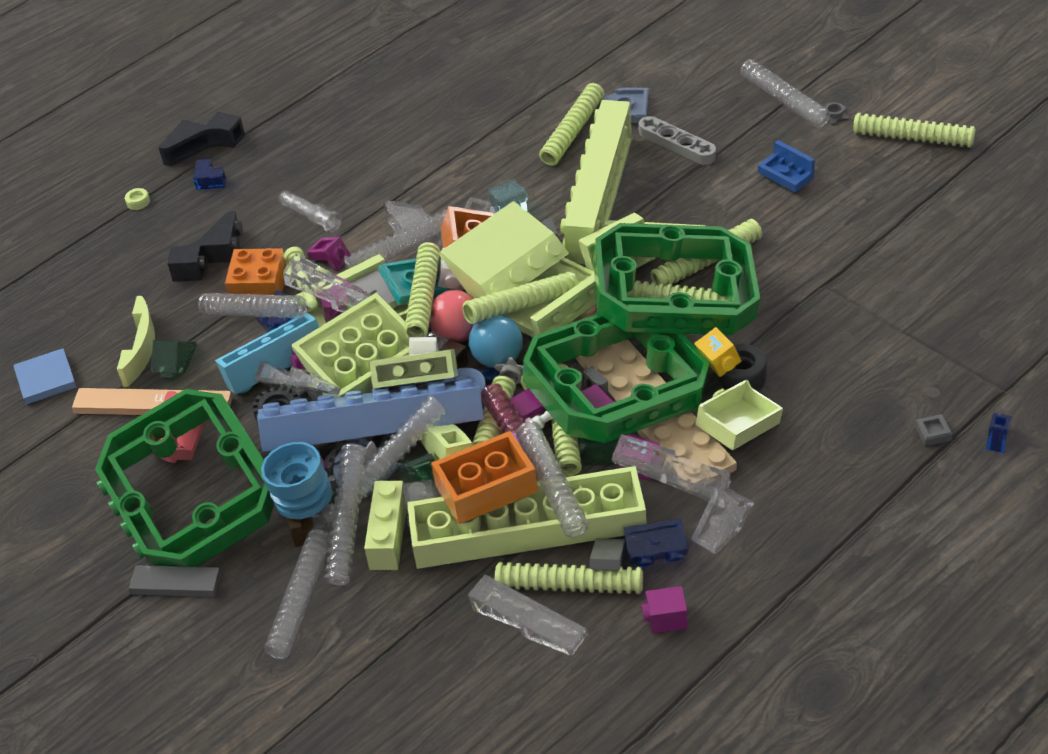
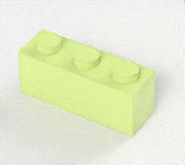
M455 349L369 361L373 388L458 376Z
M375 481L364 548L369 570H398L407 509V498L403 481Z

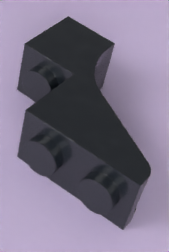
M217 112L206 125L182 120L159 146L163 164L173 166L211 147L224 146L235 148L245 136L242 119L240 116Z
M235 211L225 213L196 242L184 246L171 247L167 264L173 282L202 280L203 272L207 270L208 263L231 262L234 249H240L239 236L243 233L242 222L238 221Z

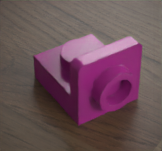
M340 237L321 238L306 252L311 260H327L333 270H339L351 258L350 252Z

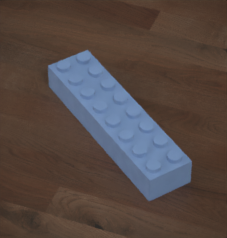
M460 375L453 377L454 381L443 382V379L426 381L427 385L416 386V383L399 385L400 389L389 390L388 387L372 389L373 393L362 394L361 391H350L345 393V397L334 398V395H323L318 397V401L307 402V399H295L290 401L291 405L280 406L277 402L264 404L263 409H258L257 417L262 452L273 451L279 446L291 442H305L315 445L483 420L480 387L475 378H470L469 375Z

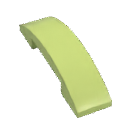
M137 296L132 312L137 327L133 349L122 350L117 367L123 387H129L145 369L154 348V326L142 296Z

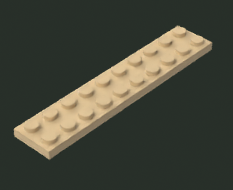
M597 304L570 323L598 314ZM628 339L601 348L593 356H579L575 358L584 370L593 366L608 380V396L613 402L631 396L632 388L638 384H649L657 387L666 383L657 372L650 370L646 366V359ZM692 411L637 431L642 438L660 443V455L663 456L664 465L688 493L737 470V462L714 437L695 425L697 417Z

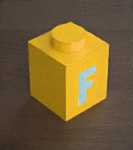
M716 327L694 343L698 351L710 362L709 367L719 377L732 370L741 362L735 346Z

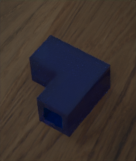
M211 159L196 160L193 175L196 190L225 188L226 175L224 167L213 168Z
M993 413L986 450L1004 453L1012 416Z

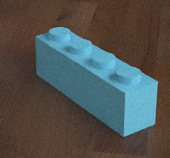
M306 312L215 360L226 386L235 394L249 391L256 383L273 378L275 373L284 368H292L290 363V356L292 355L291 345L318 329L317 320Z

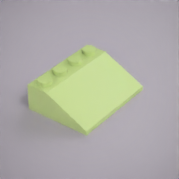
M513 201L438 254L467 293L473 298H479L531 283L569 253L551 230Z
M375 293L291 346L322 394L334 395V398L345 397V393L350 391H361L362 394L373 393L372 389L374 388L369 361L409 355L410 338L404 333L405 321Z

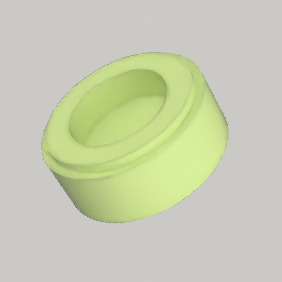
M132 189L125 195L127 207L132 210L143 209L150 203L148 192L145 189Z

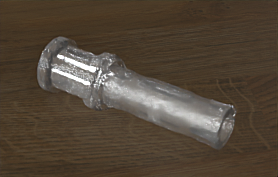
M284 190L279 196V202L282 205L308 217L312 224L321 225L329 233L335 232L341 224V215L335 211H328L322 204L314 205L291 193L289 190Z

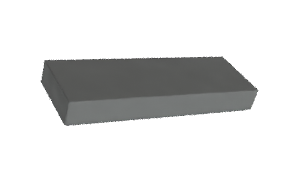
M135 565L128 589L131 595L215 597L221 571L217 567Z

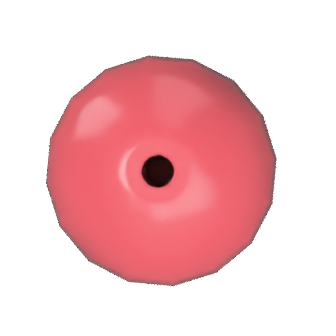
M461 290L445 291L433 300L429 325L432 332L445 342L449 339L457 343L469 340V334L474 324L468 323L465 319L463 304L465 301L474 298Z

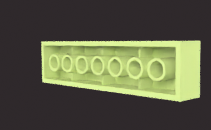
M602 100L600 108L595 110V124H591L590 139H587L585 143L586 154L581 156V170L576 172V186L571 188V202L566 204V219L561 220L560 226L561 234L565 236L562 245L569 253L566 258L577 264H585L578 240L604 228L605 220L610 219L632 141L630 102Z
M636 466L538 481V492L459 525L443 497L407 502L412 547L417 569L594 541L596 538L607 539L647 532L646 508Z

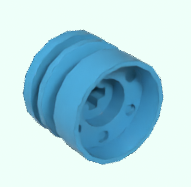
M291 442L274 449L264 459L261 467L262 477L267 489L270 491L275 508L282 516L289 519L311 517L322 511L330 502L333 493L331 482L328 479L327 472L324 470L320 454L314 446L305 442Z

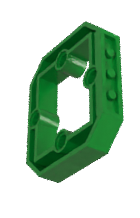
M619 223L595 238L593 265L597 313L625 332L707 334L716 327L723 335H734L757 317L760 294L751 244L723 227ZM627 256L660 257L666 261H675L679 258L721 260L716 264L712 288L715 293L726 296L727 301L694 300L689 294L683 292H675L668 299L627 297V292L634 288L637 268L636 261Z
M596 314L533 336L523 360L522 381L567 435L608 443L699 408L707 384L710 362L683 334L625 332L600 314ZM635 337L647 350L646 366L654 372H667L674 379L657 387L649 384H638L632 388L631 396L595 409L581 392V373L573 368H560L558 364L579 356H593L601 348Z
M184 389L107 436L95 468L100 478L96 482L104 496L109 494L112 498L108 504L116 517L121 515L124 519L120 525L128 538L133 536L136 540L132 544L140 559L146 557L151 565L197 567L269 523L274 507V501L262 477L261 467L264 459L223 395L219 393ZM211 419L221 435L217 441L216 448L224 463L232 469L242 468L253 487L220 507L211 502L200 504L193 512V523L164 540L152 520L154 514L152 507L140 492L135 491L124 470L152 453L159 458L171 456L178 448L177 438ZM210 519H214L211 523L206 524Z

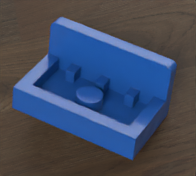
M779 140L774 143V153L758 165L759 174L795 193L814 179L815 160Z

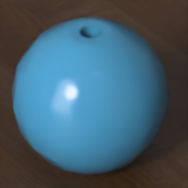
M500 314L498 316L492 315L491 318L484 319L482 322H476L473 325L469 334V347L472 355L480 364L494 368L496 364L506 363L509 357H512L514 360L519 357L523 348V336L519 326L511 318Z

